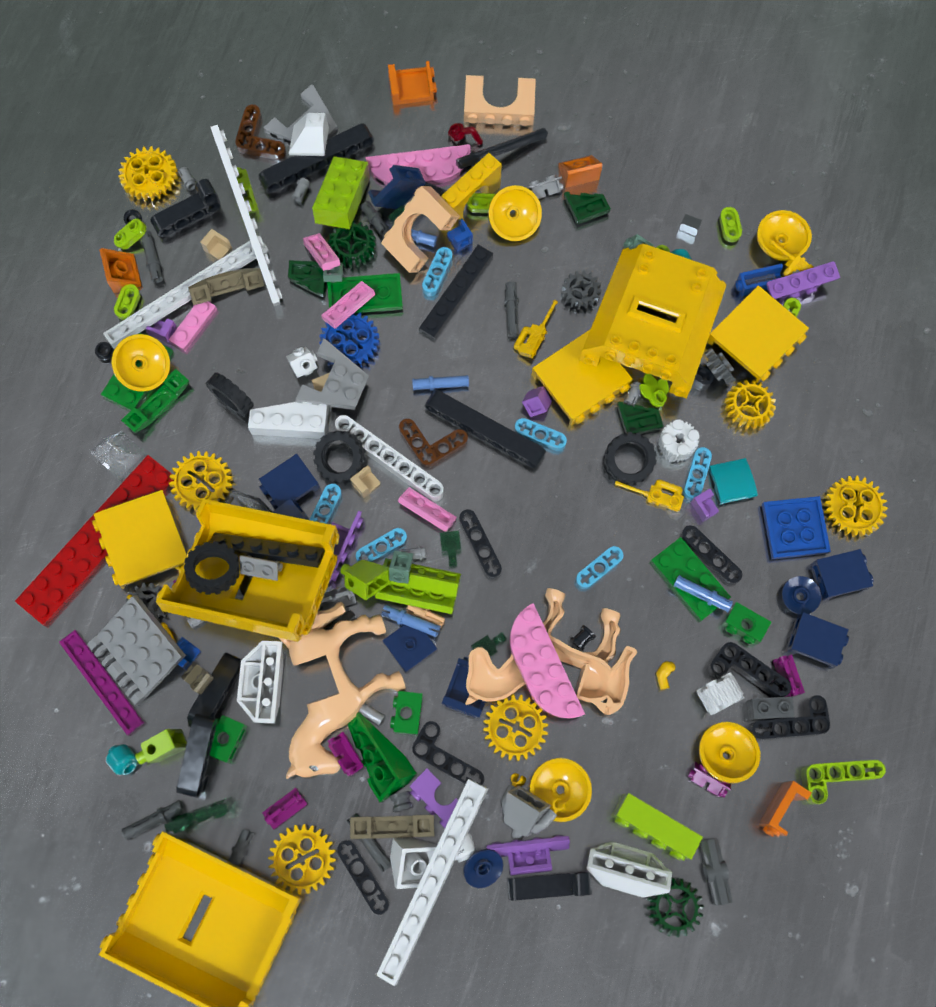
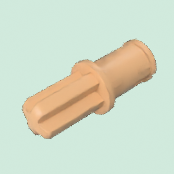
M410 605L407 607L408 610L406 611L408 614L440 625V628L445 622L444 617L429 611V609Z

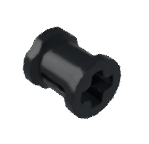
M582 625L579 633L575 637H571L570 641L579 650L583 651L585 645L591 639H595L596 636L588 627Z

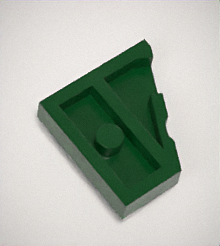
M564 192V198L577 225L610 213L611 208L604 194L591 195L581 193L580 195L570 194V192Z
M289 260V281L320 297H324V271L316 261Z
M621 401L617 402L625 433L644 434L663 429L664 425L658 409L644 408L640 405H627Z

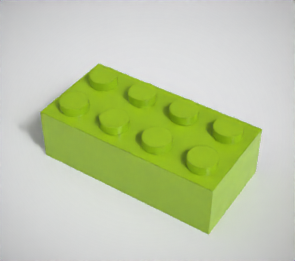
M333 157L312 207L316 224L350 229L370 179L368 162Z
M625 793L621 796L611 815L616 818L615 823L624 828H633L632 833L642 839H647L648 837L652 840L651 844L661 850H670L669 855L677 860H692L703 838L701 835L630 793Z

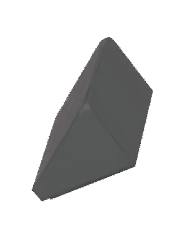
M685 214L679 230L696 236L702 220Z

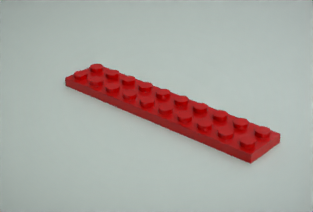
M147 455L95 513L163 490L165 494L171 488L169 483L174 481L169 477L173 474ZM94 514L15 600L18 605L45 627L106 560L105 556H108L107 550L102 549L99 538H102L100 531L96 532L92 523L93 520H96Z

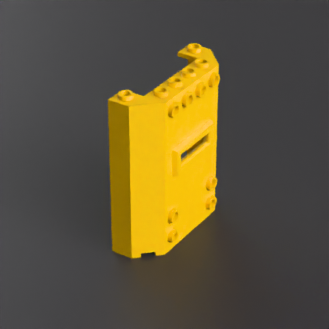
M640 244L634 249H623L582 349L579 361L597 367L600 356L604 357L609 361H615L626 367H632L646 374H652L663 380L671 381L672 385L669 393L687 399L727 286L723 280L720 281L717 277L718 272L714 267L647 244ZM642 305L676 317V323L637 310V307Z
M203 499L201 505L196 510V516L202 526L195 535L191 549L187 552V558L188 553L191 550L193 551L197 545L201 546L203 543L209 542L214 533L324 548V556L318 568L280 562L283 564L282 571H278V581L252 576L243 600L235 598L245 576L240 574V571L235 585H231L229 590H223L220 594L216 595L215 593L206 595L205 592L199 593L195 588L190 587L189 582L186 580L183 565L171 589L168 585L164 584L162 590L158 592L156 603L160 609L168 613L299 642L302 639V635H307L311 631L337 563L334 547L335 544L339 543V533L336 526ZM210 557L200 561L195 568V572L202 578L216 579L228 571L229 564L221 558Z
M162 831L161 834L158 833L152 843L154 846L152 852L154 853L148 860L147 865L149 867L146 873L140 876L137 882L139 887L136 893H132L128 899L127 905L129 907L125 914L122 913L116 924L118 926L116 932L109 934V936L106 935L102 940L99 956L199 1007H250L259 994L295 918L296 909L302 898L168 831ZM206 895L212 898L192 940L189 941L183 938L203 896Z

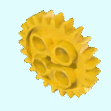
M144 146L141 152L137 148L136 154L130 152V158L124 157L126 163H120L122 166L119 169L120 175H118L120 183L125 192L129 193L131 197L136 196L137 200L143 197L146 202L148 197H150L154 201L155 196L161 199L160 194L167 196L166 190L172 191L171 185H176L174 179H178L176 174L178 170L175 161L171 155H167L165 150L161 152L159 147L154 151L152 146L149 150H146Z
M198 451L197 456L194 457L190 453L189 459L183 456V463L176 462L179 468H172L175 474L169 477L174 481L170 482L169 485L174 487L170 491L172 494H176L174 497L176 501L181 500L179 503L181 506L187 504V510H190L193 506L196 512L203 499L226 502L224 495L230 496V492L227 489H231L233 486L228 482L233 481V477L228 476L232 472L230 469H226L228 467L227 463L222 464V457L216 460L215 453L209 457L208 451L204 453V456H201L200 451ZM198 466H205L202 472L196 471ZM191 471L199 480H204L206 485L215 491L211 492L203 483H198L197 479L188 474V472ZM214 477L220 478L219 482L215 484L210 483V481ZM192 480L190 486H183L184 481ZM200 492H207V495L204 498L198 497V494Z
M848 476L846 480L841 478L838 482L832 484L833 487L827 490L829 494H826L824 498L828 501H825L823 505L828 508L824 513L830 514L827 520L834 521L831 525L832 527L839 526L837 532L843 529L845 530V536L851 532L852 537L857 536V534L863 537L865 533L870 535L873 533L872 530H878V525L880 526L884 523L881 519L887 517L883 513L888 509L883 506L887 500L881 499L884 492H877L879 486L872 487L873 481L867 484L865 477L859 481L858 476H855L853 480L851 476ZM843 493L849 496V500L843 497ZM862 495L868 498V502L863 500ZM842 511L847 512L849 518L844 517ZM862 513L867 515L868 520L863 519Z
M512 694L511 700L505 698L503 703L499 700L496 701L497 707L490 706L493 713L486 712L490 719L483 721V723L488 725L483 731L489 732V735L484 739H491L488 747L495 746L494 753L500 750L502 752L501 758L508 754L509 761H511L513 756H516V760L519 761L520 755H523L526 760L528 759V752L534 756V748L541 750L538 743L546 742L542 735H548V732L543 730V728L548 727V724L542 721L547 716H540L542 709L536 710V703L529 704L530 697L523 701V696L520 695L519 699L516 700L514 694ZM507 709L515 710L516 717L514 719H508L505 716ZM532 718L534 727H525L524 719ZM499 719H503L512 725L518 723L520 729L530 732L532 736L529 737L519 730L515 733L512 732L513 728L499 722ZM499 727L507 729L508 735L505 738H500L497 735L496 731ZM523 736L526 740L525 746H517L515 738Z
M303 824L301 830L298 825H294L293 832L290 828H286L287 835L280 833L279 836L282 840H274L273 842L277 847L270 848L274 856H270L268 859L273 860L274 863L269 865L268 868H275V872L271 874V877L278 875L279 878L276 884L284 882L282 888L286 889L290 886L291 893L296 888L299 895L302 894L304 888L307 894L311 892V887L316 891L319 890L317 883L324 886L326 883L323 878H331L328 870H335L330 865L331 862L337 861V859L331 857V854L335 853L336 850H330L329 848L333 842H326L328 834L323 837L320 836L322 829L314 832V825L309 830H307L306 824ZM306 838L312 841V847L308 851L302 847V842ZM287 848L291 849L294 854L290 861H287L283 856ZM315 849H319L317 854L305 859V865L302 862L286 869V865L300 858V853L301 855H307ZM314 857H318L322 862L318 870L311 866V861ZM295 868H300L303 872L300 880H296L293 877L292 873Z

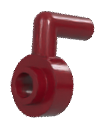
M455 123L451 125L448 131L452 141H459L465 135L471 134L477 145L483 143L482 138L473 126L464 127L462 123Z

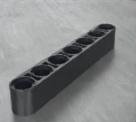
M358 124L327 139L325 156L294 155L261 171L258 179L267 193H274L297 182L301 178H305L330 166L333 157L346 158L369 147L374 142V137L366 124Z
M434 389L424 405L427 410L532 468L538 467L546 453V450L540 445L439 390Z

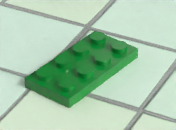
M400 273L342 277L341 282H327L329 308L362 281L374 290L375 295L354 313L403 310Z
M163 345L166 348L170 358L171 354L173 353V350ZM137 360L135 363L137 367L142 365L140 360ZM113 374L102 391L101 396L131 411L134 407L138 409L148 391L131 390L122 385Z
M681 537L650 561L700 622L718 607L714 605L709 606L706 601L674 587L678 575L712 592L715 590L718 595L724 598H731Z

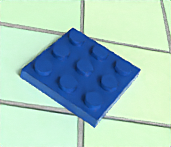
M820 496L762 503L771 559L829 554L831 552Z

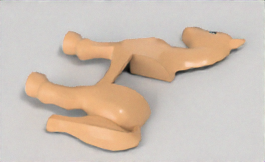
M547 588L545 596L548 601V614L543 621V625L560 661L581 669L575 689L577 698L593 703L606 715L613 714L624 704L629 687L630 663L637 654L635 648L626 646L617 663L612 668L608 665V661L616 655V639L621 632L618 626L621 614L611 609L602 608L601 619L604 634L600 645L594 652L578 651L551 635L552 629L564 615L565 611L562 603L565 599V593ZM478 647L470 652L466 681L469 697L465 703L466 705L474 703L479 699L489 702L505 699L525 685L512 654L501 668L497 669L492 663L488 651L484 648ZM607 698V702H606V703H602V702H601V701H603V700H605V699Z
M337 602L332 608L317 612L310 633L302 635V639L299 642L279 638L288 647L294 666L326 655L339 692L307 704L308 715L291 740L289 748L291 766L287 771L286 779L294 775L312 777L321 774L337 773L341 768L338 760L341 759L340 756L335 758L333 753L326 750L321 743L332 732L351 722L362 705L375 692L382 689H393L397 692L406 690L404 680L399 671L391 675L377 674L366 685L358 688L351 682L339 659L340 646L351 635L359 632H372L375 635L386 633L380 614L371 618L361 615L352 621L341 620L332 629L325 630L324 627L346 612L344 604Z

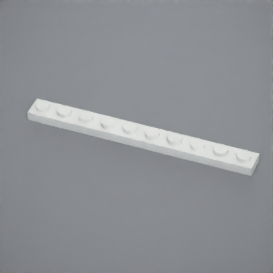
M218 125L212 126L211 130L273 306L280 305L279 299H282L279 288L275 289L273 282L276 281L273 270L269 271L267 264H270L268 255L262 252L261 247L264 246L260 235H256L255 229H258L254 218L251 219L248 213L252 211L248 200L244 201L242 194L246 193L243 184H238L236 177L239 176L236 165L232 166L230 159H233L231 150L225 147L224 142L227 141L223 130H219Z
M251 241L246 242L104 332V336L113 349L126 337L142 332L147 326L153 325L189 302L191 296L188 287L208 277L239 270L255 260L256 255ZM264 244L261 247L263 254L268 251L267 246Z
M468 779L377 973L378 977L393 986H396L488 791V788L471 779Z

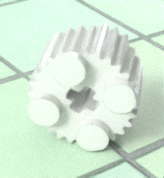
M678 419L664 427L658 438V446L665 460L668 459L669 462H675V460L679 462L681 460L683 462L693 455L699 443V432L694 430V426L691 427V424H687L688 422L684 423V421Z
M731 672L696 690L710 715L716 714L744 699V693Z

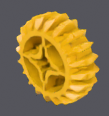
M745 380L743 384L738 382L736 386L731 387V391L727 393V398L724 401L727 404L725 411H730L727 417H733L732 423L737 421L738 427H741L743 424L745 430L750 426L753 430L757 426L763 427L764 423L767 424L770 418L774 416L773 411H775L776 406L773 404L776 402V399L771 398L773 392L768 393V387L762 388V382L756 385L755 380H752L751 383ZM740 395L742 404L738 407L736 398ZM760 403L763 404V414H760L759 412Z

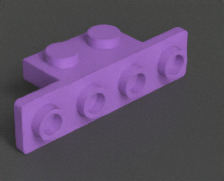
M832 261L769 281L766 285L774 299L781 297L783 300L787 298L797 299L801 297L800 294L806 293L810 295L817 292V288L822 284L838 280L840 275L835 262Z
M359 510L350 529L334 522L331 523V525H335L337 528L339 543L335 544L334 547L337 563L329 584L332 580L336 581L340 572L337 570L339 563H344L348 554L345 552L347 545L351 546L355 539V535H353L355 527L359 529L364 519L360 517L362 512Z
M556 835L546 839L537 837L528 841L495 842L487 845V849L496 851L501 857L508 856L511 876L552 871L550 851L569 849L570 839L569 836Z

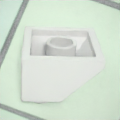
M307 113L294 125L289 155L325 156L329 131L325 113Z
M412 837L393 838L390 861L396 889L418 887L437 844Z

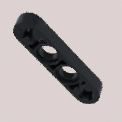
M469 509L463 510L459 516L460 525L485 575L490 579H496L501 574V564L474 511ZM465 515L473 517L471 518V523L474 527L470 528L468 521H463ZM473 531H479L482 537L476 541L470 535ZM481 548H487L490 551V555L488 557H481L479 551ZM491 560L492 566L498 567L496 574L488 572L490 566L487 561Z
M689 525L682 530L681 538L726 583L734 585L741 580L742 571L697 527ZM691 531H692V532L694 533V534H693V537H694L695 539H693L692 537L687 538V537H686V535L688 534L687 532H691ZM698 538H700L701 540H699V541L697 542V544L694 545L693 543H694ZM702 543L707 544L709 552L702 553L699 550V545ZM715 557L722 558L723 566H716L713 559ZM728 564L730 567H728L727 570H725L723 573L721 570H723ZM736 572V579H730V573Z
M350 840L342 841L337 847L340 859L372 912L377 915L384 914L389 908L387 896L354 842ZM344 844L352 846L350 850L352 856L358 855V858L353 859L349 864L346 860L350 859L347 853L342 854L341 852L344 849ZM355 862L363 864L364 870L361 874H355L352 871V865ZM366 880L374 882L375 888L372 892L364 891L363 883ZM377 890L381 893L377 895L378 899L385 901L383 905L384 910L382 911L380 908L375 909L376 901L374 898L371 901L368 896L374 895Z

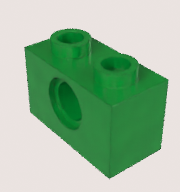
M736 602L731 606L722 626L725 627L728 633L743 637L742 640L750 645H757L762 641L771 621ZM742 621H746L749 624V630L742 627Z
M398 691V696H394L393 708H396V714L391 717L390 728H394V733L418 736L423 700L422 693ZM404 708H409L412 710V715L407 719L402 718L401 711Z
M222 715L221 719L218 718L210 756L231 764L248 726ZM224 733L229 735V740L226 744L220 742V737Z

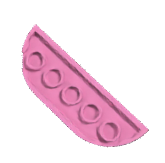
M470 144L370 156L366 157V162H368L370 173L375 178L384 182L385 185L393 179L389 170L393 165L419 168L425 182L438 184L451 181L460 175L464 168L459 169L456 166V159L469 155L471 148Z
M532 603L516 617L509 636L511 653L532 699L543 711L559 718L569 719L583 716L585 713L536 607Z

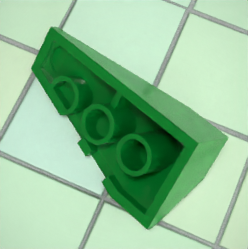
M358 712L356 717L348 724L355 747L360 749L363 757L361 762L369 774L368 784L378 801L383 802L389 796L405 787L417 773L406 756Z

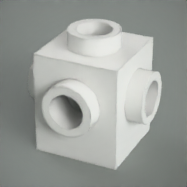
M307 347L297 348L292 354L286 356L297 378L309 375L317 369L315 363L318 361L317 357Z

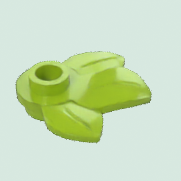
M645 374L643 377L644 384L639 385L641 394L646 399H649L654 407L663 406L667 400L666 394L669 392L668 381L663 379L657 381L652 374Z

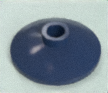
M796 576L788 580L783 586L782 600L791 612L798 615L802 612L810 614L820 605L821 591L812 579ZM801 594L802 600L797 599L796 595Z
M491 849L479 850L471 855L464 866V878L467 883L475 888H485L495 883L503 871L501 856Z

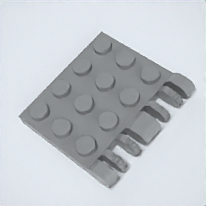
M137 595L132 596L99 634L87 644L92 652L95 651L94 655L96 657L102 656L109 650L111 654L105 657L102 665L104 667L110 665L107 671L115 681L121 679L118 682L120 687L126 686L131 680L135 683L125 693L128 697L132 696L130 700L135 706L142 703L186 656Z

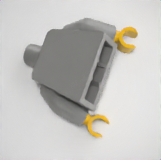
M514 773L511 776L512 785L508 786L501 799L504 813L503 821L506 825L513 828L512 838L522 840L524 836L528 837L533 833L538 834L546 829L557 817L556 813L558 811L566 810L567 803L558 808L557 804L561 799L556 798L553 801V808L549 809L551 805L521 787L525 785L526 777L522 775L517 782L519 774Z

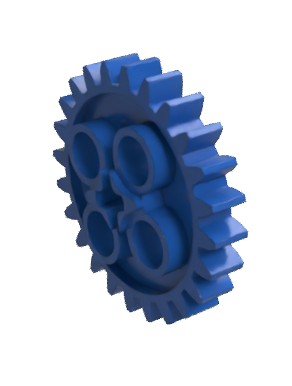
M361 312L357 316L353 313L336 329L326 322L327 328H321L323 334L319 335L320 340L326 339L360 367H362L363 361L367 364L369 363L368 357L374 358L373 352H378L376 346L380 345L379 340H377L380 337L379 333H376L378 331L377 326H374L373 320L368 322V316L362 319ZM346 326L352 327L350 330H344ZM361 336L367 337L365 340L358 339ZM335 340L341 341L339 344H333ZM349 350L356 351L354 354L347 353Z

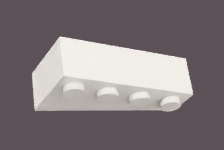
M292 402L251 409L248 429L252 435L320 439L323 435H327L330 405Z

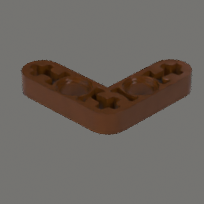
M248 105L244 110L235 139L238 151L275 160L283 159L286 156V149L282 142L256 137L261 120V112L257 105ZM246 126L253 127L249 132L244 131ZM244 137H246V142H247V144H244V146H241V144H243L244 141H245V138H244ZM259 144L266 146L263 150L256 149Z
M403 419L399 424L400 434L424 467L434 466L465 447L468 442L467 433L464 430L457 429L429 445L413 420ZM406 424L411 426V432L413 433L411 437L408 430H404V425ZM456 436H463V442H460L459 440L454 442L456 440ZM421 439L423 441L422 446L414 447L412 445L413 440ZM441 444H446L449 450L441 453L438 447ZM424 449L427 456H431L430 462L428 460L424 461V454L422 453Z

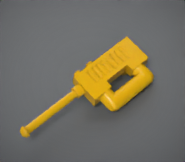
M775 240L770 241V245H773L788 257V261L785 264L787 269L783 273L784 276L791 275L796 270L801 272L814 267L806 262L804 257L801 258L799 253L792 255L779 246Z
M553 300V304L540 326L532 324L531 327H523L513 346L520 355L532 359L536 355L537 349L547 334L545 324L556 304H558L557 300ZM529 334L530 336H529V338H528L526 344L523 343L524 340L526 339L527 335Z
M658 479L655 485H651L648 492L615 481L616 486L618 485L643 494L647 497L646 501L648 503H654L656 506H662L676 512L680 511L684 496H682L683 488ZM661 489L672 491L674 494L671 496L662 493Z

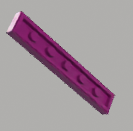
M77 630L72 631L59 641L60 645L127 736H130L145 724V721L99 659L87 646V643Z

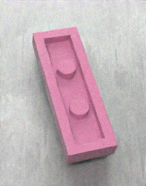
M320 233L303 238L305 247L323 271L340 266L339 258Z
M361 281L321 315L322 319L336 329L375 295L374 290Z
M210 302L194 305L170 337L169 342L185 352L217 310L216 306Z
M410 487L399 497L398 502L444 532H447L456 521V516Z

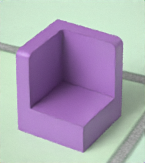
M168 318L165 322L157 321L153 328L146 327L149 336L170 344V337L177 329L174 321Z
M544 386L528 391L522 401L530 417L547 412L552 402Z
M711 489L694 497L691 501V505L702 521L709 519L719 512L711 499L714 496Z

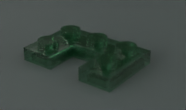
M231 797L171 818L164 824L166 833L173 831L174 834L186 830V827L190 826V822L197 820V823L210 819L209 817L214 816V819H218L227 815L226 813L229 812L233 805Z

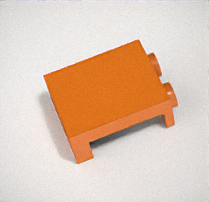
M426 61L425 67L395 70V64L388 65L393 105L434 100V93H437L436 82H432L434 68L430 67L429 61Z
M795 781L782 782L759 822V825L763 827L762 831L771 837L787 836L789 832L779 826L782 817L793 799L795 801L808 800L812 792Z

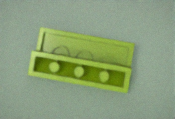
M385 558L383 566L390 567L392 559ZM412 564L408 584L389 580V585L376 593L375 598L452 614L461 574Z

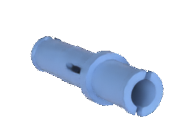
M466 375L413 378V390L430 389V391H434L437 388L469 387V377Z
M678 575L674 583V587L706 601L709 606L714 605L727 613L733 604L732 600L718 595L717 591L714 590L712 592Z
M386 604L383 609L390 613L384 611L381 613L382 617L394 620L397 624H404L435 638L438 632L431 629L440 631V625L410 615L404 609L398 610Z

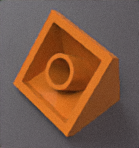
M592 155L558 163L566 188L600 179L602 163Z
M100 249L106 280L114 294L119 293L128 284H133L137 288L141 286L133 253Z

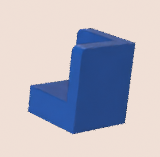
M462 218L459 219L458 227L447 232L448 238L457 251L473 243V234Z
M181 637L176 644L186 656L178 665L187 670L201 653V650Z

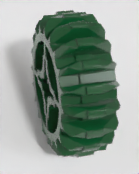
M353 220L350 229L334 228L333 233L329 235L328 245L337 255L340 263H343V267L348 264L350 269L353 265L359 268L360 263L366 265V260L371 261V256L375 255V249L377 248L376 237L373 236V231L369 230L367 225L363 226L361 221L356 224Z
M672 877L670 890L680 889L685 893V895L674 899L669 893L655 895L654 899L647 897L648 901L653 902V905L646 906L647 910H653V913H650L648 917L650 919L656 918L652 923L653 926L656 927L661 924L659 932L662 933L666 929V935L671 936L674 930L675 937H679L681 930L682 934L687 936L686 928L694 932L695 928L692 924L700 925L696 917H703V914L698 912V909H703L704 905L697 904V901H700L702 896H694L698 889L693 888L690 890V882L684 885V879L679 878L678 883H676V879ZM663 896L666 907L660 915L659 903ZM688 900H690L691 911L687 918L684 908ZM672 902L676 904L679 903L678 912L674 910L671 911ZM676 915L683 923L670 925L665 920Z

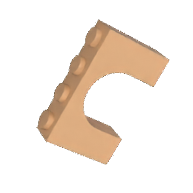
M466 75L464 122L533 125L536 79L518 78L516 100L509 106L495 107L484 99V76Z
M421 186L415 191V196L405 205V210L395 219L393 227L386 232L381 242L409 273L419 272L429 259L415 245L412 239L411 230L415 219L423 214L440 230H450L460 217L431 186Z

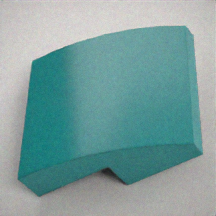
M746 458L709 466V472L715 484L714 490L720 504L758 495Z

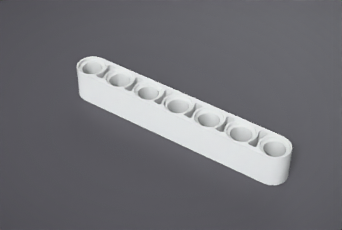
M342 415L336 419L335 426L337 431H348L350 434L364 435L361 442L367 456L432 502H438L443 498V485L437 479L350 417ZM342 424L349 425L346 429L340 428ZM372 445L379 446L375 451L369 449ZM387 456L394 457L390 462L384 460ZM406 466L409 468V471L403 473L400 471V468ZM422 477L425 480L419 484L415 482V479ZM438 488L440 492L434 495L430 493V490Z

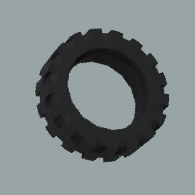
M215 372L205 383L217 399L242 417H245L254 407V403L246 396L244 391L240 390L236 384H233L231 380L218 372Z
M348 431L329 432L327 435H323L320 438L321 440L315 445L316 450L313 452V455H315V459H313L314 465H317L318 468L316 469L319 473L323 474L322 477L330 479L329 481H348L364 468L363 463L366 462L364 453L366 451L362 447L363 443L357 439L356 435L350 434ZM334 441L346 442L353 452L352 465L345 472L334 471L327 462V449Z
M628 432L615 437L608 444L604 453V463L608 473L614 479L619 480V482L628 484L646 479L653 472L657 461L654 445L648 441L647 437H643L639 433ZM628 442L636 443L642 447L646 458L643 468L633 474L624 473L615 463L616 450L620 445Z
M205 542L201 546L197 545L193 551L191 550L188 553V558H185L184 570L186 580L189 582L190 587L195 588L199 593L205 592L206 595H211V593H215V595L220 594L223 590H229L231 585L234 586L236 578H239L238 556L232 548H228V545L224 543ZM210 557L221 558L229 564L228 571L216 579L200 577L195 572V568L200 561Z

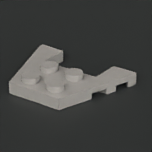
M312 84L301 93V98L311 108L290 127H285L275 117L263 127L266 133H272L282 140L287 139L291 141L293 127L307 113H325L329 126L327 139L338 128Z
M323 339L317 356L334 363L322 392L302 384L295 402H310L313 405L326 404L330 405V407L355 410L369 375L330 342Z

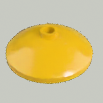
M514 185L505 187L495 194L489 205L488 217L492 229L500 237L509 241H521L530 237L539 227L542 209L537 196L531 190L523 186ZM511 210L515 211L514 217L510 216Z
M779 210L769 213L761 220L757 229V240L761 249L767 255L777 260L788 261V257L776 247L770 245V241L775 240L779 246L792 255L799 253L802 256L811 244L812 233L808 223L800 215L787 210Z
M136 334L126 337L118 343L112 354L111 364L115 377L122 385L131 390L140 392L153 390L160 386L168 376L170 370L168 352L161 342L149 335ZM137 360L141 361V367L136 366Z
M732 722L717 723L706 730L699 744V756L704 768L710 775L722 782H743L750 778L759 766L761 755L758 742L749 730L739 724ZM723 753H726L729 759H725Z
M556 758L543 763L535 771L530 783V793L551 805L549 809L553 808V801L556 798L561 799L557 804L558 808L567 803L566 810L558 811L556 813L557 817L553 820L566 822L577 818L586 810L591 800L592 786L588 774L579 764L569 759ZM558 786L564 787L562 794L557 793L556 789Z

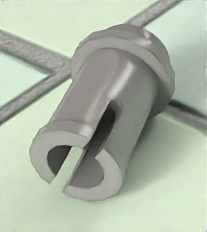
M187 167L180 168L178 175L184 182V188L189 191L194 190L197 180L192 177Z
M301 178L297 181V187L292 195V199L299 203L303 201L307 190L310 189V182L307 179Z
M635 381L630 385L631 389L624 399V403L635 406L641 394L639 389L641 383Z
M421 545L417 548L401 549V552L413 553V560L420 559L422 561L423 558H426L425 547H421Z
M366 703L359 710L365 718L377 724V726L380 725L385 714L380 713L370 707V704L367 705Z

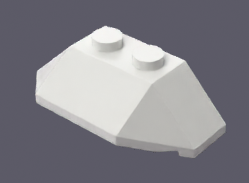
M261 641L241 660L237 702L255 723L275 724L280 706L282 686L283 642Z
M609 842L590 849L587 870L602 886L643 898L670 892L672 871L667 869L653 853L616 842Z

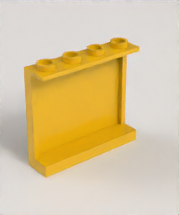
M758 285L710 333L707 343L711 346L714 343L719 345L757 378L755 381L757 384L760 380L764 382L771 374L769 371L773 367L777 369L783 362L782 358L785 355L787 357L790 356L796 349L794 346L797 343L801 344L807 338L806 332L809 327Z
M590 330L532 368L531 375L535 380L539 379L568 416L570 426L575 423L580 424L586 419V415L596 413L601 408V405L605 402L607 404L612 402L620 392L622 394L627 392L631 388L630 385L633 380L620 363L609 361L604 357L600 356L597 367L579 361Z
M163 490L94 513L96 520H93L92 523L96 532L100 531L102 538H99L102 549L107 550L108 556H105L109 568L113 567L115 574H112L115 586L119 585L121 589H125L124 586L184 565L187 554Z

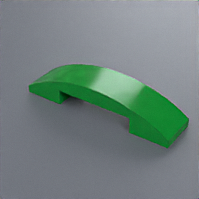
M175 369L167 376L163 385L138 409L134 407L121 421L134 433L141 431L160 417L176 401L190 381Z

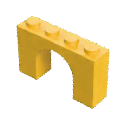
M490 153L484 156L441 195L460 215L449 231L459 225V219H463L466 203L477 190L482 193L493 194L500 188L502 164Z

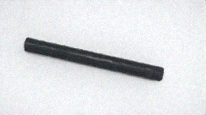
M541 128L456 159V166L462 169L478 163L488 153L495 157L547 138L548 131L545 128Z

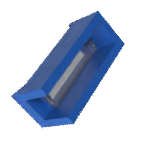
M778 264L740 273L737 281H735L736 290L740 291L741 297L749 295L758 285L767 291V282L781 278L780 272L783 265Z

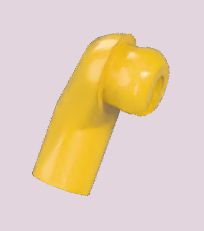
M672 661L663 662L656 672L660 690L670 688L667 677L676 668Z

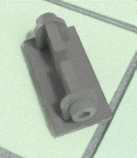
M556 175L545 178L546 181L541 183L539 180L533 181L527 187L538 199L546 197L544 192L546 189L548 196L564 190L563 184L559 183L562 176L556 178Z
M240 555V574L278 581V571H282V563L253 558L249 555Z
M345 586L325 592L318 611L330 609L337 602H342L345 607L357 603L355 595Z

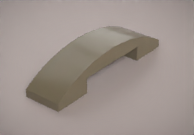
M247 268L208 277L193 284L188 289L194 306L211 301V297L242 288H246L248 291L262 287L264 282L260 268Z
M194 661L181 676L185 682L191 685L192 690L200 695L214 679L212 675Z
M434 815L350 817V839L434 837Z

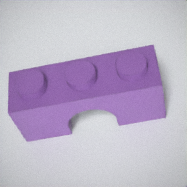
M426 768L410 785L412 789L410 793L417 801L422 799L427 804L424 808L431 815L437 814L442 819L439 823L446 828L458 799L455 798L449 805L443 806L438 804L434 795L436 789L442 783Z

